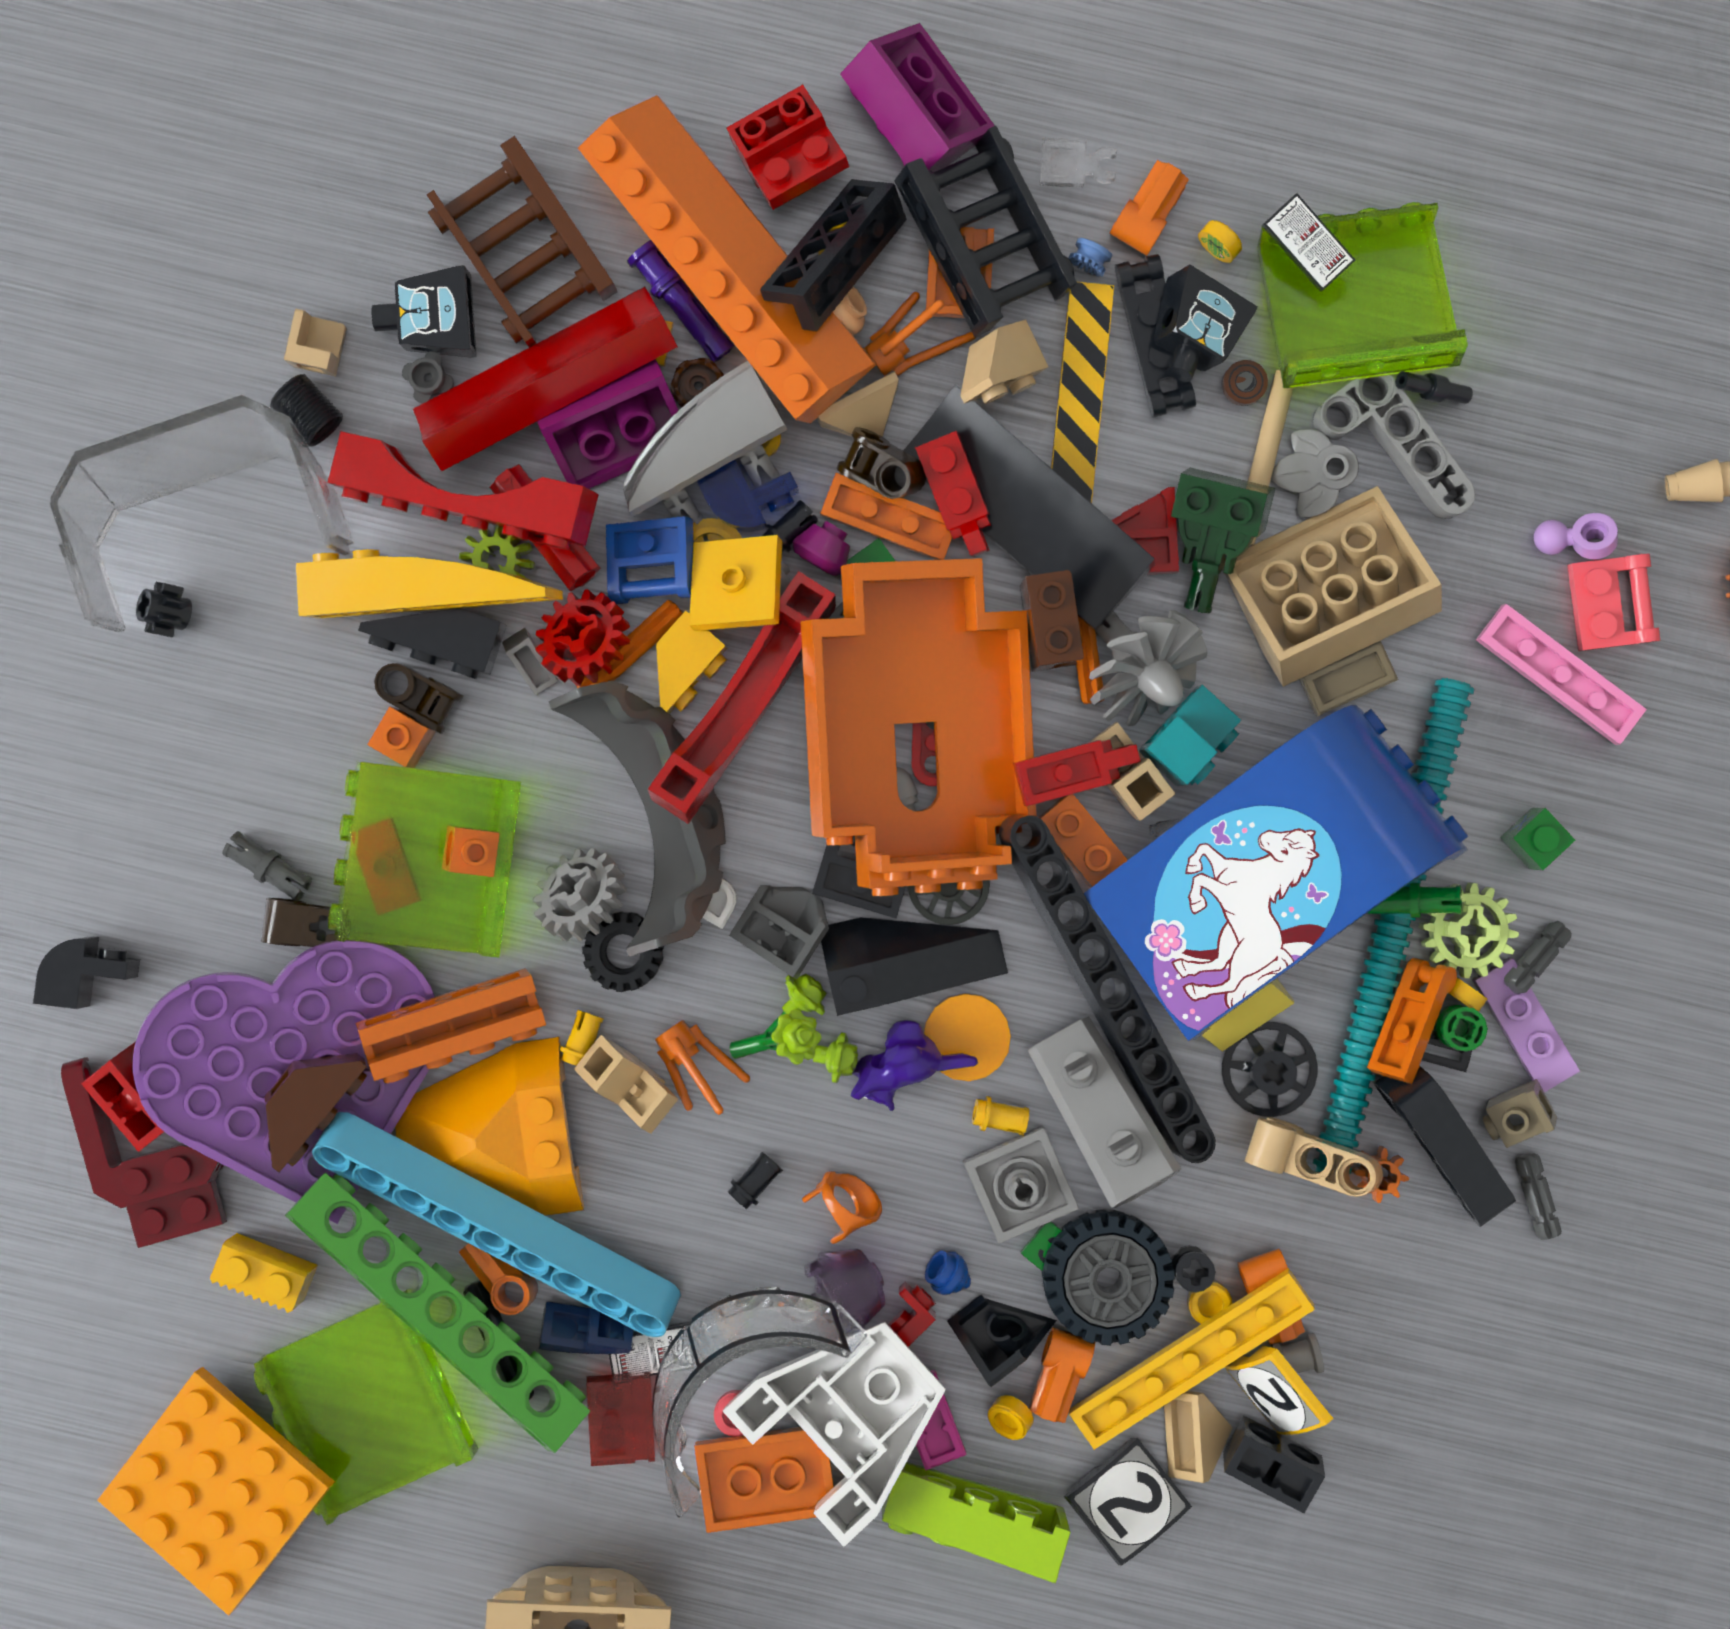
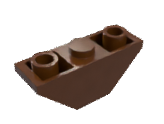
M354 1053L293 1061L264 1097L273 1169L280 1173L287 1163L293 1167L307 1151L309 1144L305 1141L317 1128L323 1131L334 1119L338 1112V1109L334 1106L345 1093L349 1096L353 1095L367 1077V1074L363 1072L367 1065L362 1056Z

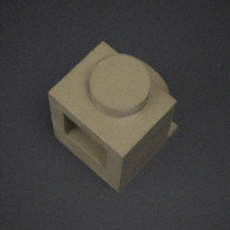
M1537 1079L1489 1099L1486 1107L1488 1114L1483 1116V1122L1490 1137L1494 1141L1501 1138L1506 1148L1543 1132L1548 1133L1555 1130L1557 1116ZM1512 1114H1518L1523 1117L1524 1122L1514 1126L1508 1117Z

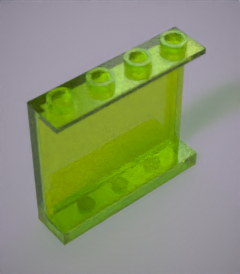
M1412 202L1400 208L1385 210L1366 208L1354 214L1338 216L1333 214L1318 215L1319 219L1355 258V261L1321 292L1317 290L1261 226L1257 252L1284 389L1399 374L1401 371L1417 372L1460 366L1468 347L1465 329L1457 330L1434 226L1439 209L1438 203L1421 204L1419 202Z
M356 761L355 770L348 769L345 781V796L352 797L350 815L342 814L339 829V840L346 841L344 859L337 858L334 869L333 884L340 886L339 902L331 903L328 917V929L335 930L334 938L342 942L353 940L478 953L481 956L499 958L521 782ZM447 825L500 833L494 877L454 873L442 869Z
M382 1302L266 1353L254 1363L256 1370L253 1376L256 1386L262 1395H268L274 1408L272 1420L277 1431L281 1435H286L291 1444L335 1481L313 1510L318 1516L322 1514L326 1525L333 1523L338 1515L452 1463L456 1467L473 1459L479 1449L434 1349Z

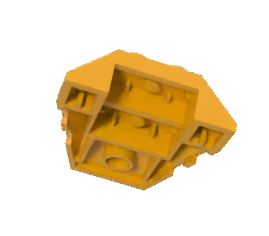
M560 1036L517 1042L415 1093L395 1126L397 1138L545 1216L585 1209L579 1166H574L564 1102L562 1083L566 1080L564 1062L561 1060Z

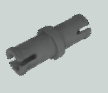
M239 831L230 837V840L244 849V851L242 852L231 844L226 843L222 852L225 857H229L253 872V878L260 883L269 882L296 902L304 896L305 893L290 882L294 881L308 890L312 877L306 876L282 861L280 853L273 849L268 852Z

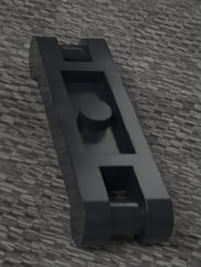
M1159 254L1147 256L1144 258L1145 262L1130 265L1129 261L1115 264L1117 283L1148 406L1153 418L1166 415L1167 409L1181 406L1182 410L1196 407V397L1192 383L1190 381L1176 380L1168 374L1167 369L1173 354L1156 345L1154 340L1165 288L1164 270ZM1148 279L1151 291L1136 294L1134 282ZM1173 378L1176 389L1162 393L1159 382Z

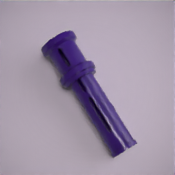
M651 240L638 248L628 258L627 263L631 268L636 267L651 285L650 293L658 299H664L692 337L703 348L710 360L716 363L735 347L733 342L723 333L716 321Z

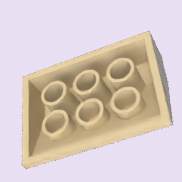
M1378 486L1332 507L1325 513L1311 517L1254 546H1250L1242 555L1237 557L1234 572L1231 574L1224 573L1265 658L1283 687L1442 611V584Z

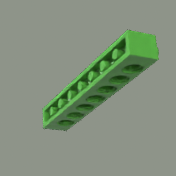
M327 1173L322 1174L285 1216L547 1451L556 1453L590 1412L582 1403L586 1398L584 1393L570 1381L566 1380L562 1385L549 1373L554 1367L536 1351H533L529 1356L517 1345L521 1337L502 1321L497 1326L484 1315L488 1308L472 1293L468 1292L465 1296H462L453 1288L451 1284L455 1281V1278L440 1264L435 1262L430 1267L418 1256L422 1248L405 1233H402L399 1237L394 1235L385 1226L389 1219L377 1207L369 1203L364 1208L352 1197L356 1189L346 1179L337 1174L332 1178ZM335 1208L347 1209L352 1214L353 1225L347 1233L335 1232L330 1226L329 1217ZM371 1237L382 1240L386 1246V1255L379 1263H371L363 1255L364 1243ZM404 1267L414 1269L419 1276V1284L411 1293L402 1292L396 1283L397 1274ZM440 1296L446 1298L452 1306V1313L449 1319L443 1323L436 1322L430 1315L432 1301ZM472 1326L480 1328L485 1338L482 1348L474 1353L468 1351L463 1344V1335ZM510 1356L517 1364V1373L510 1381L503 1382L497 1376L496 1366L501 1358ZM542 1385L548 1390L550 1400L543 1410L535 1411L529 1403V1396L535 1387Z

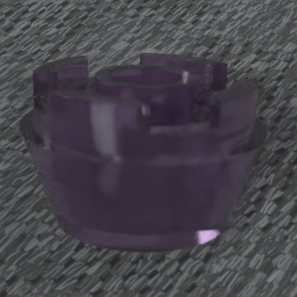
M853 1248L820 1252L817 1259L805 1264V1276L808 1278L814 1276L816 1282V1292L811 1295L835 1305L845 1335L852 1331L854 1333L860 1332L885 1306V1295L882 1288L884 1286L883 1277L876 1264L870 1262L860 1249ZM814 1301L825 1323L828 1326L834 1324L835 1321L830 1307Z

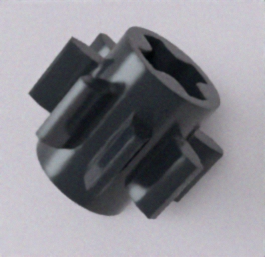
M156 581L154 590L144 589L141 592L136 605V616L139 621L146 622L145 632L172 638L174 636V629L184 630L187 627L192 614V603L190 599L182 597L183 587Z

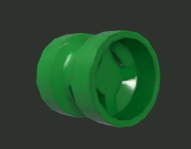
M1456 1004L1441 1009L1434 1026V1033L1439 1042L1447 1047L1465 1052L1475 1050L1482 1045L1488 1030L1486 1020L1480 1012L1474 1008Z

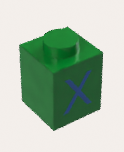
M1531 808L1500 837L1529 869L1542 871L1576 841L1546 808Z

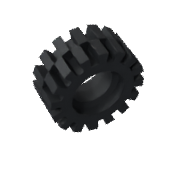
M633 912L610 914L613 918L611 924L602 921L599 923V934L595 935L590 930L585 936V945L582 946V954L585 957L583 962L585 969L589 970L591 973L590 977L594 982L598 981L602 984L601 987L607 990L613 989L616 992H625L639 989L657 974L663 962L664 946L640 953L639 960L633 967L627 969L615 967L607 957L609 941L621 934L634 938L644 918Z

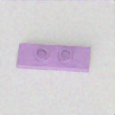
M1509 957L1502 961L1504 965L1502 968L1492 967L1488 970V976L1482 977L1478 975L1472 981L1480 994L1488 999L1486 1001L1488 1008L1532 1081L1537 1079L1545 1093L1577 1074L1580 1070L1531 987L1526 993L1518 995L1505 985L1504 977L1512 967L1517 968L1515 960Z

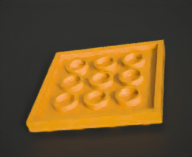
M201 1367L193 1373L97 1501L229 1616L241 1604L335 1481L210 1372Z

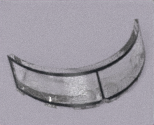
M759 1287L754 1291L733 1296L728 1295L711 1303L692 1318L689 1326H684L677 1333L665 1352L658 1369L653 1390L652 1419L655 1440L668 1491L678 1518H681L701 1496L700 1487L687 1475L680 1463V1455L687 1441L685 1429L680 1422L696 1391L715 1371L725 1364L747 1353L761 1349L782 1346L808 1347L848 1358L866 1338L867 1332L837 1301L820 1294L814 1297L794 1291L781 1290L779 1287Z

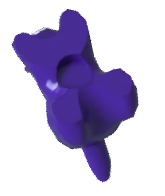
M911 1020L898 1021L893 1024L887 1033L885 1052L866 1055L857 1063L853 1074L859 1079L851 1092V1097L857 1100L864 1097L879 1104H884L890 1111H893L895 1109L893 1097L899 1088L920 1083L931 1077L936 1071L974 1067L978 1064V1059L964 1053L942 1055L935 1043L923 1033L919 1023Z

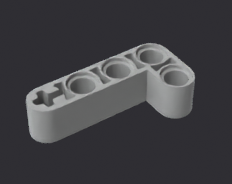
M1370 368L1330 396L1315 411L1313 417L1315 430L1323 432L1329 440H1338L1364 422L1435 517L1451 519L1467 511L1473 505L1475 489L1472 482L1406 393L1396 387L1395 378L1387 370ZM1365 381L1375 382L1380 387V401H1371L1364 396L1362 385ZM1337 407L1345 413V427L1338 428L1329 423L1327 419L1328 408ZM1391 416H1398L1406 422L1407 433L1405 437L1396 436L1391 432L1389 428ZM1418 451L1426 452L1432 457L1433 469L1431 472L1421 471L1417 467L1415 456ZM1442 473L1446 476V478L1440 480L1434 486H1431L1429 481L1440 476ZM1448 491H1456L1458 496L1453 500V503L1447 505L1443 498L1448 494Z

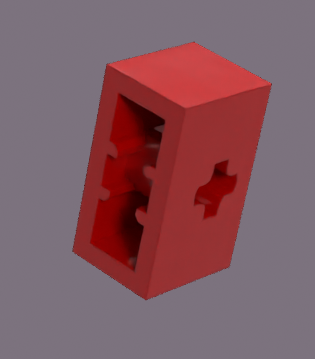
M134 1042L104 1064L81 1085L139 1152L164 1131L150 1118L140 1101L141 1099L133 1076Z

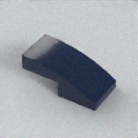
M546 1302L538 1349L579 1354L630 1353L633 1329L591 1307L585 1308Z

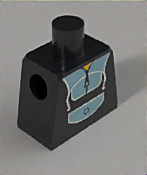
M1191 264L1169 276L1165 283L1154 334L1156 345L1173 354L1167 369L1168 374L1176 380L1189 382L1192 380L1196 369L1207 371L1223 363L1254 316L1258 306Z
M464 265L398 280L395 282L396 303L372 305L371 315L374 331L398 330L399 344L406 351L419 353L436 352L439 355L468 358L477 357L472 279L470 272Z

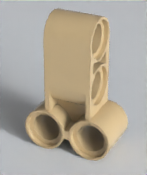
M1267 1117L1266 1119L1258 1118L1245 1157V1162L1261 1169L1279 1174L1285 1172L1354 1197L1372 1193L1379 1188L1383 1178L1381 1165L1370 1155L1305 1133L1302 1127L1273 1117ZM1313 1147L1319 1148L1326 1155L1327 1165L1322 1172H1315L1307 1163V1154ZM1354 1163H1361L1369 1170L1370 1181L1364 1188L1355 1186L1350 1180L1349 1170Z

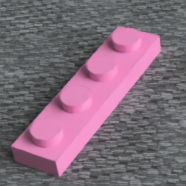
M1507 604L1501 605L1476 639L1485 648L1615 745H1621L1647 710Z

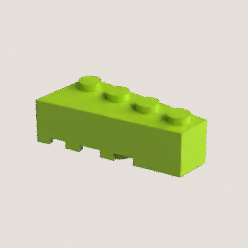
M906 1462L882 1506V1521L888 1523V1527L896 1532L908 1535L914 1532L928 1537L940 1545L964 1550L1055 1584L1071 1533L1064 1507L934 1469L925 1471L924 1466Z

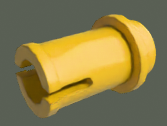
M581 1010L576 1012L577 1015L566 1046H561L560 1051L563 1052L561 1060L577 1066L595 1043L599 1028L604 1018Z
M986 1096L984 1100L976 1099L972 1113V1124L978 1125L980 1131H985L988 1127L1024 1136L1029 1121L1028 1107L1022 1108L992 1102L990 1096Z

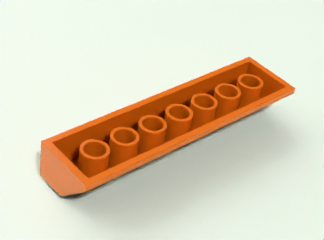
M656 95L609 117L578 147V150L795 420L811 424L876 366L875 362L833 312L818 331L804 330L793 304L765 301L760 292L761 287L788 255L659 96ZM801 278L786 283L784 287L793 288Z

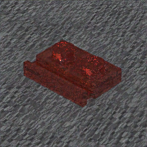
M644 1372V1375L631 1376V1373L586 1376L587 1405L590 1410L588 1422L591 1466L635 1463V1460L655 1462L651 1373Z

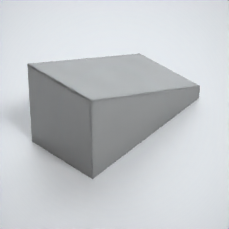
M523 628L502 642L506 654L535 695L558 681L557 677L541 664L544 658L536 652L535 648L537 646L526 628Z

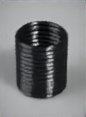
M305 374L297 375L287 381L274 394L270 402V407L304 443H307L308 447L316 446L328 438L343 419V414L333 406V403H330V400L318 390V387H315V384Z

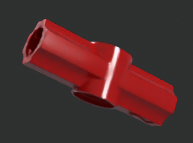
M517 464L512 468H507L497 476L489 488L494 494H500L523 487L533 482V480L522 466ZM529 533L528 539L534 544L569 591L572 592L579 587H583L601 569L584 546L570 543L569 550H563L542 543L544 537L539 538L537 535Z

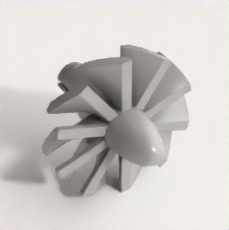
M1170 610L1167 618L1157 616H1143L1139 618L1138 623L1141 630L1139 633L1132 632L1113 611L1106 619L1111 627L1108 629L1102 623L1095 631L1105 641L1106 646L1112 649L1113 660L1095 668L1090 672L1089 678L1093 680L1107 674H1117L1103 688L1096 692L1090 698V701L1095 706L1099 701L1117 694L1111 707L1103 715L1107 721H1110L1135 698L1132 711L1126 722L1128 726H1134L1148 706L1147 697L1155 701L1160 715L1166 712L1169 706L1181 704L1184 696L1183 687L1191 689L1196 680V662L1207 658L1208 651L1201 636L1202 630L1189 618L1176 610Z

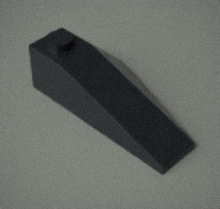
M859 917L828 924L829 929L821 940L837 1016L1008 973L998 930Z

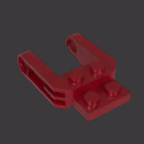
M84 1057L63 1063L61 1067L62 1083L93 1193L119 1208H127L138 1248L219 1226L227 1222L215 1181L218 1173L224 1167L223 1164L183 1143L135 1156L122 1162L110 1118L81 1085L93 1074L87 1063L89 1058Z

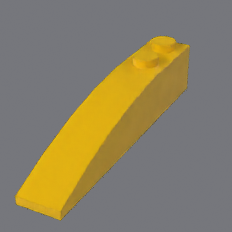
M374 549L352 551L353 558L340 559L339 553H317L312 555L313 562L296 563L298 614L301 617L324 619L563 600L562 590L521 576L458 562L420 557L380 556L379 550Z

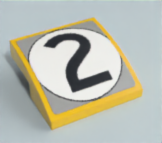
M1261 1346L1252 1356H1241L1224 1367L1279 1434L1294 1435L1325 1426L1334 1419L1277 1348Z

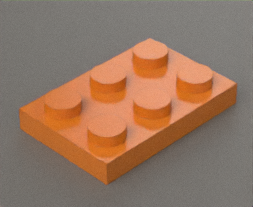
M801 1427L767 1431L753 1445L744 1435L696 1441L694 1445L707 1533L816 1518L813 1512L817 1502L834 1487L831 1460Z

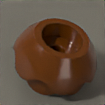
M707 358L683 361L676 368L671 381L672 395L678 404L683 407L696 395L724 376V374L712 360ZM701 382L703 384L702 389H695V384Z

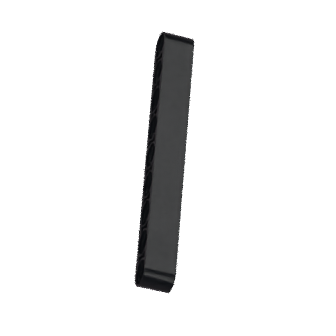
M1023 814L1008 816L999 828L1001 845L1011 846L1013 867L1146 1111L1173 1154L1191 1163H1201L1208 1160L1216 1146L1214 1133L1050 830L1043 820L1036 816ZM1027 823L1031 828L1032 838L1026 846L1021 847L1016 840V831L1020 825ZM1049 862L1053 870L1052 878L1047 884L1041 885L1038 882L1037 871L1043 863ZM1070 901L1074 909L1073 916L1067 923L1062 924L1058 917V910L1064 902ZM1090 939L1094 944V953L1088 961L1083 962L1080 959L1079 949L1086 940ZM1112 978L1115 984L1113 995L1103 1000L1100 994V987L1106 979ZM1133 1016L1135 1029L1130 1036L1124 1038L1121 1033V1025L1126 1018ZM1153 1054L1156 1059V1066L1150 1074L1144 1075L1142 1063L1147 1056ZM1174 1092L1176 1104L1171 1111L1164 1113L1162 1108L1164 1098ZM1195 1130V1144L1190 1149L1184 1150L1183 1140L1185 1135Z

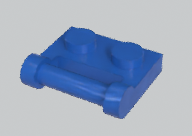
M683 516L606 525L607 592L611 602L626 604L630 599L677 594L680 598H691L694 542L693 519ZM675 565V577L629 582L627 580L626 569Z

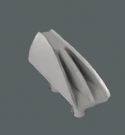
M748 360L719 378L683 406L654 435L641 452L623 483L628 511L632 517L662 501L672 518L682 517L680 510L684 509L693 521L698 524L703 519V515L696 508L685 487L736 458L740 459L755 488L763 487L757 465H760L773 481L778 477V470L772 464L761 444L788 429L764 384Z
M1089 1016L1071 1024L1028 1050L1111 1208H1116L1138 1198L1161 1185L1182 1169Z

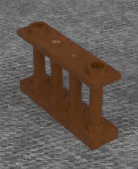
M514 135L500 145L507 159L501 162L503 167L445 206L436 192L432 190L427 194V197L434 205V208L429 210L428 214L442 234L449 230L452 232L507 314L508 317L501 322L514 342L517 344L524 339L528 347H531L537 343L528 330L586 291L589 295L597 291L603 301L618 291ZM523 181L532 194L525 199L527 204L469 242L455 220L513 182L517 185ZM548 218L556 232L550 235L552 240L493 279L479 257L534 220L538 219L541 222ZM572 254L581 267L574 272L576 277L518 315L504 293L562 255L566 258Z

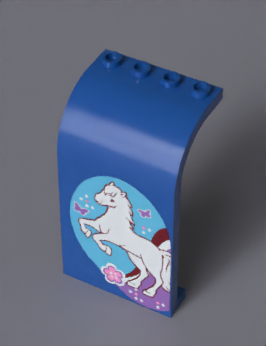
M1357 705L1346 706L1303 730L1084 893L1087 901L1188 1041L1195 1040L1210 1029V1026L1397 891L1435 866L1449 859L1455 860L1468 850L1462 842L1469 837L1453 815L1446 820L1435 807L1441 799L1426 780L1419 784L1408 771V769L1414 766L1413 762L1399 744L1393 748L1388 745L1381 735L1387 728L1372 709L1364 713Z

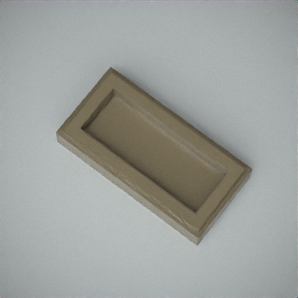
M1378 641L1299 680L1315 715L1320 716L1399 679L1382 642Z

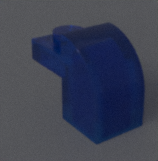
M736 460L697 480L702 494L715 517L728 526L743 532H755L765 529L767 524L761 511L769 508L771 514L792 505L795 502L792 496L799 493L798 486L791 472L750 491Z

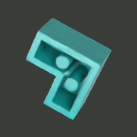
M1202 684L1197 686L1139 751L1145 758H1149L1155 767L1176 786H1184L1189 783L1191 785L1194 783L1198 785L1215 767V764L1211 761L1218 752L1215 749L1222 753L1239 735L1234 728L1240 723L1241 719Z

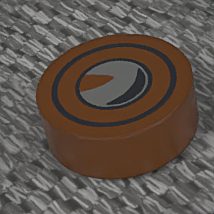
M1251 360L1235 362L1225 372L1222 379L1224 395L1230 402L1239 406H1249L1256 403L1264 395L1268 386V377L1265 370L1260 364Z

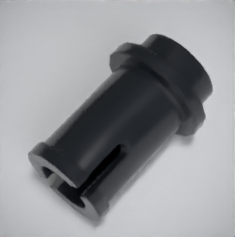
M799 500L773 526L767 524L765 526L767 531L762 536L778 535L782 540V552L786 551L789 553L792 550L790 545L793 543V540L812 524H816L818 518L814 514L811 515L813 513L812 510L803 501Z
M764 1152L759 1154L760 1156L738 1181L733 1179L730 1182L733 1186L729 1189L728 1193L745 1209H748L752 1203L757 1205L759 1203L757 1200L758 1196L783 1171Z

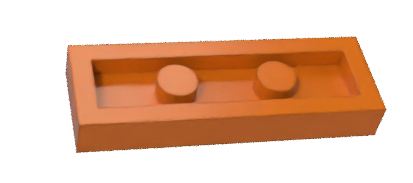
M835 473L820 512V516L935 560L945 559L952 540L951 533L946 529L940 512L902 497L894 499L884 497L866 485L855 482L839 473Z

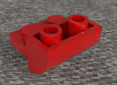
M803 84L726 127L747 172L757 189L761 190L772 210L850 167L846 155L826 126L822 113Z

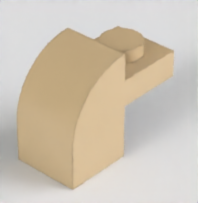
M1118 722L1113 723L1089 741L1110 739L1113 749L1130 744L1134 745ZM1138 750L1141 762L1119 767L1120 778L1112 780V783L1106 786L1128 813L1136 820L1141 821L1173 797L1175 792L1149 758H1144Z
M603 1035L599 1036L574 1068L596 1093L618 1104L641 1129L652 1134L678 1100L664 1085L665 1081L655 1071L632 1053Z

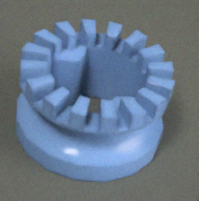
M1078 238L1075 244L1078 250L1075 253H1070L1068 259L1074 266H1078L1077 268L1080 270L1084 266L1086 267L1084 272L1087 273L1090 269L1089 273L1091 275L1095 274L1098 277H1103L1105 273L1103 264L1110 262L1113 256L1112 253L1094 241Z

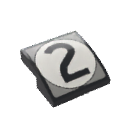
M1130 1438L1101 1467H1094L1064 1496L1110 1556L1120 1566L1154 1542L1192 1507L1138 1438Z

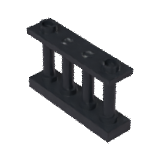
M997 126L989 128L975 145L979 153L935 172L927 169L921 157L907 163L894 180L974 337L990 331L1004 317L1001 313V307L1047 286L1056 301L1064 297L1077 284L1071 261L1062 254L1014 161V153L1010 143L1005 138H1002ZM987 169L999 192L953 212L951 209H948L940 194V189ZM1007 208L1019 231L976 251L968 249L960 233V228ZM1027 247L1039 271L995 291L989 288L980 272L981 268Z

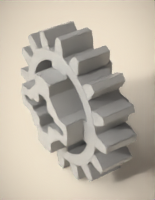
M579 848L575 849L573 859L571 860L567 859L564 855L560 856V866L557 869L548 866L546 871L550 877L547 881L542 880L537 883V886L543 892L533 897V902L539 907L534 912V915L542 922L541 925L553 936L558 935L566 942L573 935L580 942L584 940L587 930H591L595 935L599 934V923L602 921L612 923L613 918L609 914L612 909H620L623 906L617 899V895L626 892L627 888L620 882L625 875L606 853L601 855L595 848H591L586 855Z

